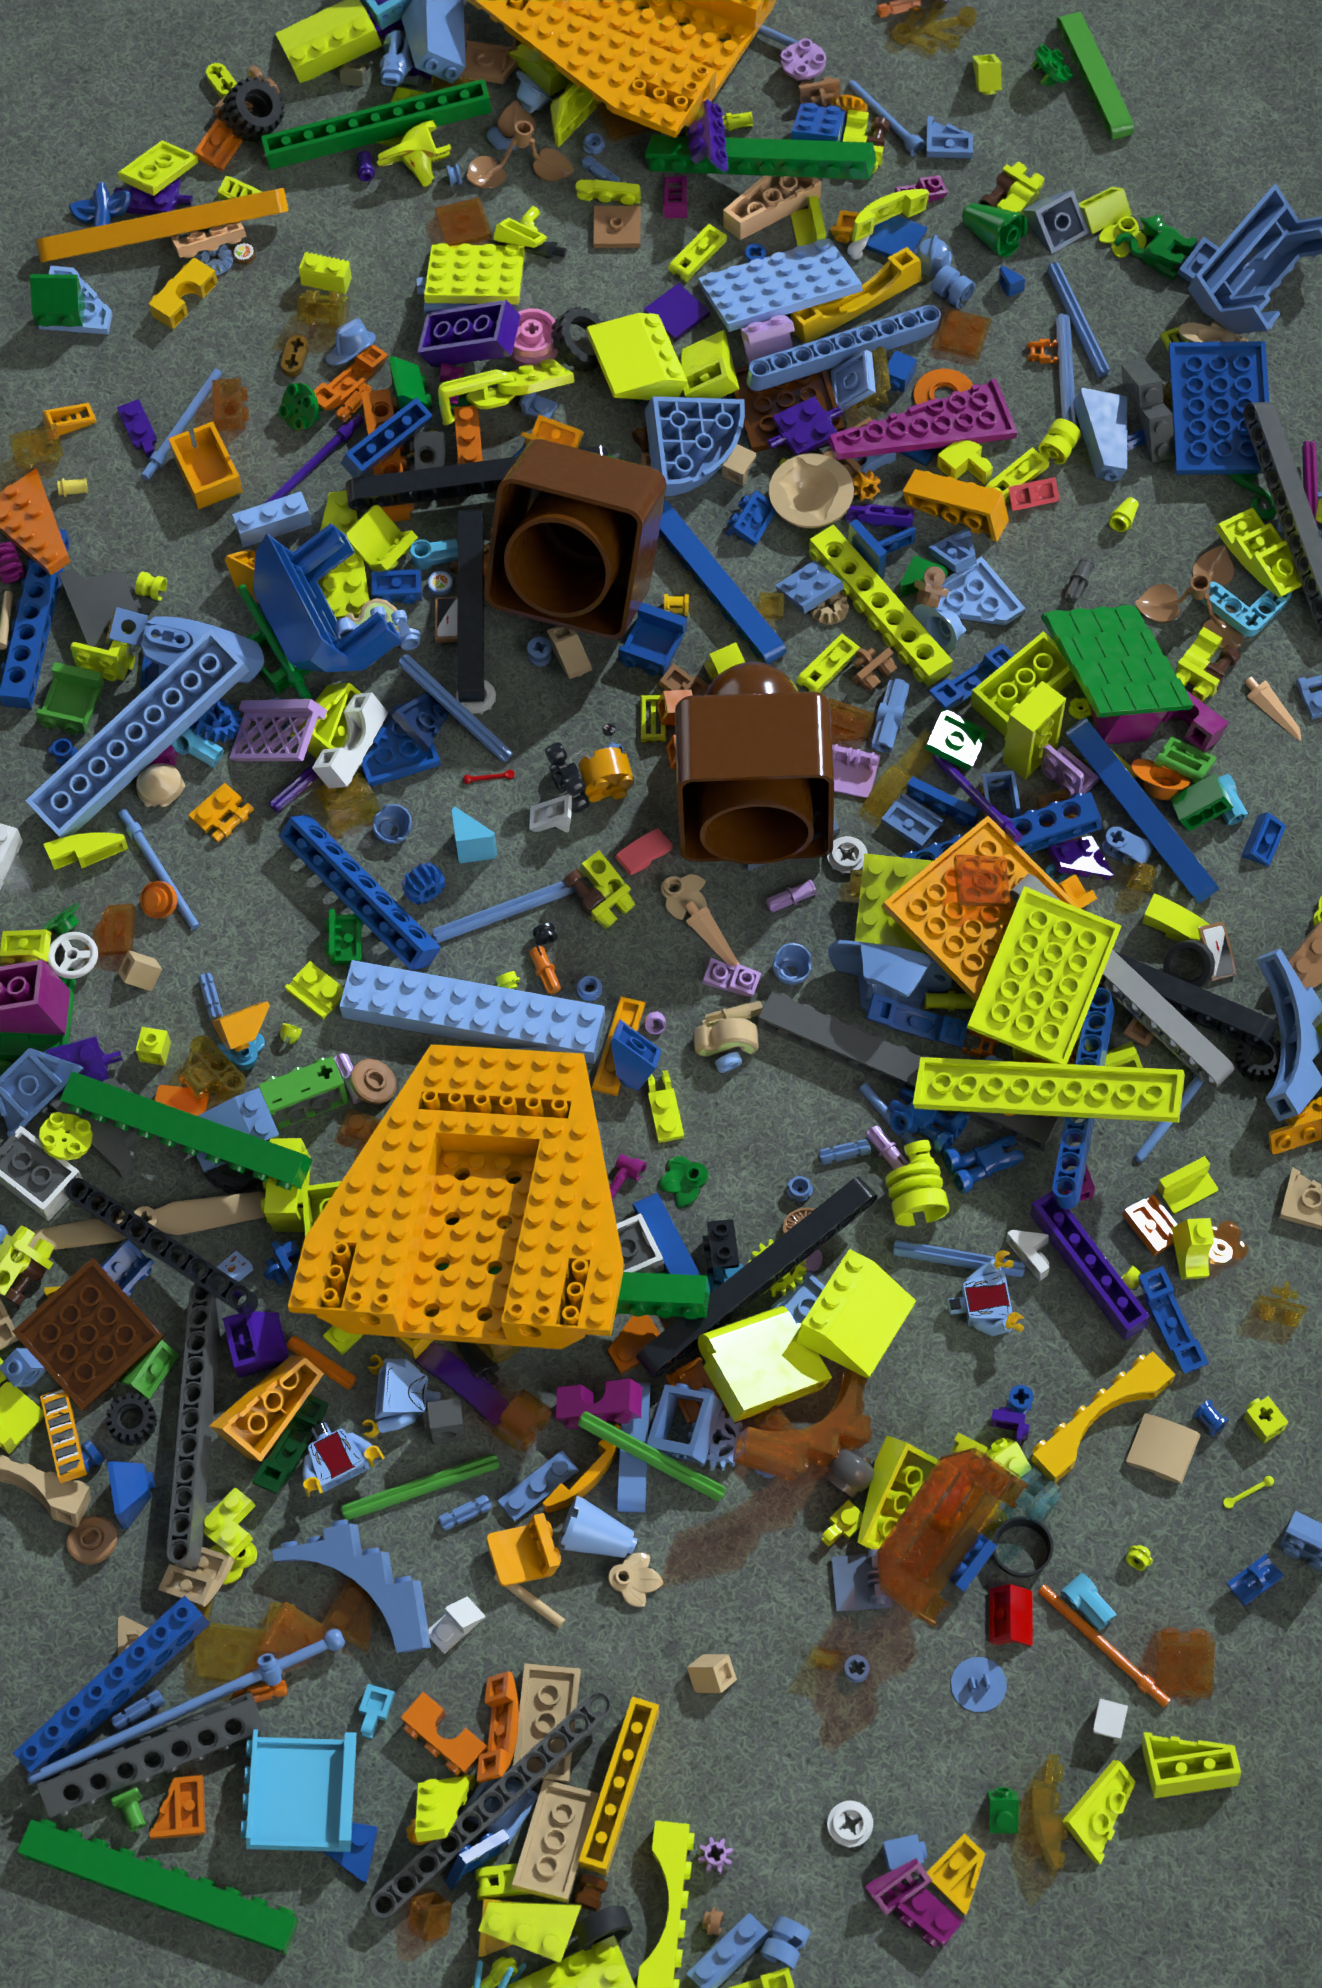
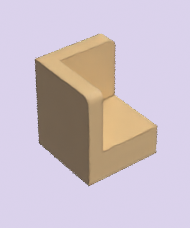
M737 444L727 460L722 464V477L740 486H744L748 480V469L756 459V453Z
M128 950L118 973L124 983L152 991L162 968L156 959Z
M703 1654L687 1667L693 1689L696 1693H722L737 1680L729 1654Z

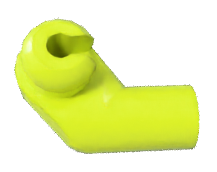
M531 206L519 223L538 232L537 227L534 226V221L540 215V211L535 206Z

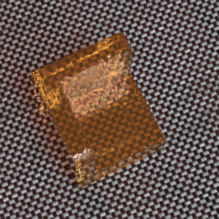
M436 1891L412 1897L408 1924L409 1930L424 1942L447 1936L452 1904Z

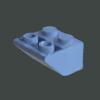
M1295 1511L1279 1547L1283 1548V1553L1294 1559L1301 1557L1309 1561L1308 1564L1312 1568L1322 1571V1523Z

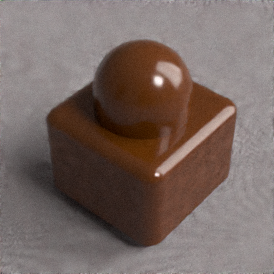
M543 439L530 441L497 489L484 587V596L487 603L497 610L601 638L615 640L622 637L650 589L667 486L663 474L651 467Z
M745 662L736 664L721 672L712 681L705 695L687 696L677 703L675 708L677 800L680 853L684 859L694 862L730 861L741 864H767L785 859L819 858L833 851L834 768L831 707L825 695L819 692H799L792 680L774 666L760 662ZM820 811V815L816 816V822L813 825V812ZM821 831V836L812 840L813 835Z

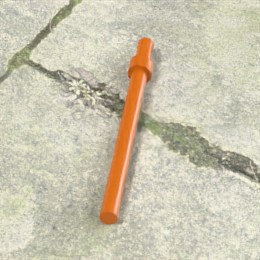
M1044 1584L1039 1589L1038 1593L1138 1684L1136 1687L1145 1695L1148 1693L1163 1708L1170 1703L1171 1699L1155 1685L1156 1681L1148 1674L1145 1676L1048 1586Z

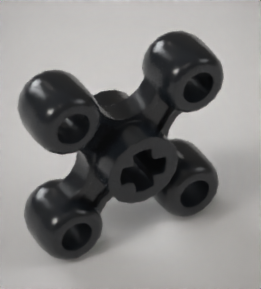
M560 742L548 746L545 749V754L551 763L549 771L560 793L567 791L572 796L571 809L574 813L585 810L589 807V801L583 792L586 789V785L579 769L574 762L567 765L565 761L567 753Z

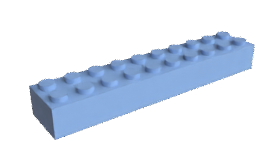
M209 629L25 801L60 838L74 835L249 672V669L212 629Z
M354 960L351 962L340 1002L341 1015L345 1019L509 1049L547 1046V1051L583 1053L586 1063L595 1064L605 1022V1006Z

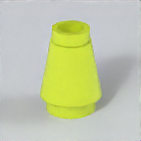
M1126 498L1110 514L1109 524L1113 530L1125 532L1131 528L1139 506L1136 499Z

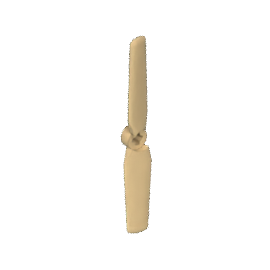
M260 1191L174 1201L155 1210L148 1206L137 1208L134 1213L141 1218L148 1216V1222L166 1234L182 1235L265 1218V1214L261 1212V1199L265 1198V1194ZM125 1215L119 1218L117 1224L121 1223L124 1220ZM97 1218L32 1230L36 1235L29 1244V1247L33 1249L40 1238L55 1246L54 1250L113 1243L127 1238ZM145 1228L141 1229L138 1232V1234L142 1235L145 1231Z

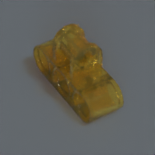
M206 1036L194 1037L190 1043L188 1054L190 1067L180 1075L179 1082L182 1085H186L193 1092L192 1095L196 1100H200L213 1092L223 1102L244 1094L246 1086L244 1075L210 1038Z

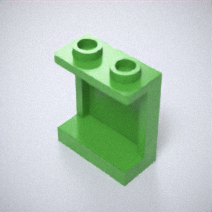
M54 662L51 669L54 677L42 709L37 708L35 713L38 722L47 729L58 727L63 728L70 734L76 735L78 732L86 734L105 684L102 673Z

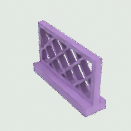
M311 699L242 700L239 710L244 713L229 758L234 761H303L317 719H324L327 710ZM289 720L291 724L282 730L281 727ZM307 720L305 727L300 731L299 726ZM251 721H255L256 725L248 731ZM272 721L273 725L265 731L264 727ZM277 731L278 736L270 742L269 738ZM260 732L261 736L253 742L252 738ZM292 732H295V736L287 742L286 738ZM264 743L266 747L257 753L256 750ZM282 743L283 747L275 753L274 749ZM299 743L297 752L292 753L291 749ZM248 744L249 747L241 753L242 747Z

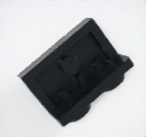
M732 1219L707 1222V1235L702 1236L704 1252L709 1251L710 1258H705L707 1274H712L714 1284L724 1283V1269L739 1267L734 1221Z

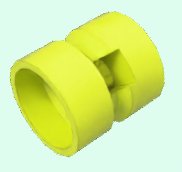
M1061 418L1056 419L1050 426L1047 435L1044 436L1039 444L1038 451L1045 459H1056L1054 463L1058 465L1064 464L1079 441L1081 432L1071 421Z

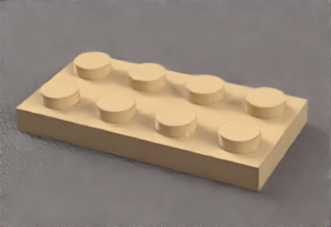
M524 1664L518 1736L513 1766L577 1707L581 1676L580 1668ZM576 1719L570 1724V1730L573 1733L575 1732ZM554 1739L549 1744V1751L552 1753H559L564 1748V1741L561 1739ZM572 1752L541 1781L545 1779L553 1782L569 1783ZM538 1758L530 1760L527 1766L528 1771L538 1773L543 1767V1761Z
M543 1780L512 1882V1889L564 1903L569 1902L579 1867V1858L596 1809L599 1793Z

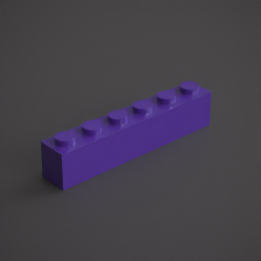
M1053 1190L1033 1202L1030 1216L1041 1231L1049 1235L1050 1243L1122 1339L1125 1341L1146 1328L1150 1317L1072 1212L1069 1209H1063L1058 1206Z

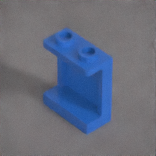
M642 602L638 609V618L624 646H620L618 649L619 661L629 668L636 666L644 669L651 676H657V674L664 676L687 630V618Z

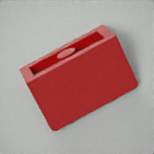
M1012 1584L990 1588L989 1643L1003 1645L1015 1642L1025 1646L1033 1645L1032 1591Z

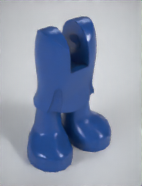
M903 1087L899 1092V1096L910 1105L906 1106L898 1100H893L888 1108L891 1112L895 1110L900 1112L906 1107L911 1108L914 1112V1122L918 1126V1133L926 1136L933 1143V1149L942 1155L943 1149L951 1147L954 1138L957 1139L963 1132L969 1121V1115L959 1111L953 1116H949L940 1110L915 1109L913 1106L915 1091ZM935 1122L945 1131H940L939 1129L932 1126V1124Z
M1014 1136L1000 1137L986 1145L973 1147L972 1151L959 1154L954 1147L943 1149L942 1155L949 1174L953 1175V1182L961 1194L971 1191L973 1184L977 1181L989 1178L995 1172L1013 1167L1024 1159L1021 1150H1014L1006 1154L1004 1150L1016 1144ZM974 1163H976L977 1165L976 1168L970 1170H962Z

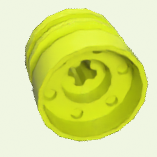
M930 1162L908 1164L893 1170L886 1176L885 1182L889 1189L888 1195L894 1200L891 1207L895 1223L905 1227L914 1226L913 1213L924 1211L927 1223L937 1221L949 1213L950 1208L946 1192L941 1189L943 1187V1180L940 1177L941 1172L937 1164Z

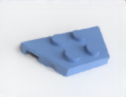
M27 1049L0 1076V1112L8 1128V1137L10 1138L12 1134L15 1136V1131L20 1126L25 1128L65 1089L72 1071L80 1074L84 1068L38 1050Z

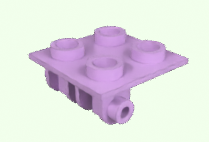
M838 744L832 745L834 792L869 799L881 755L875 754V752L860 751V749L855 750L852 747H841Z

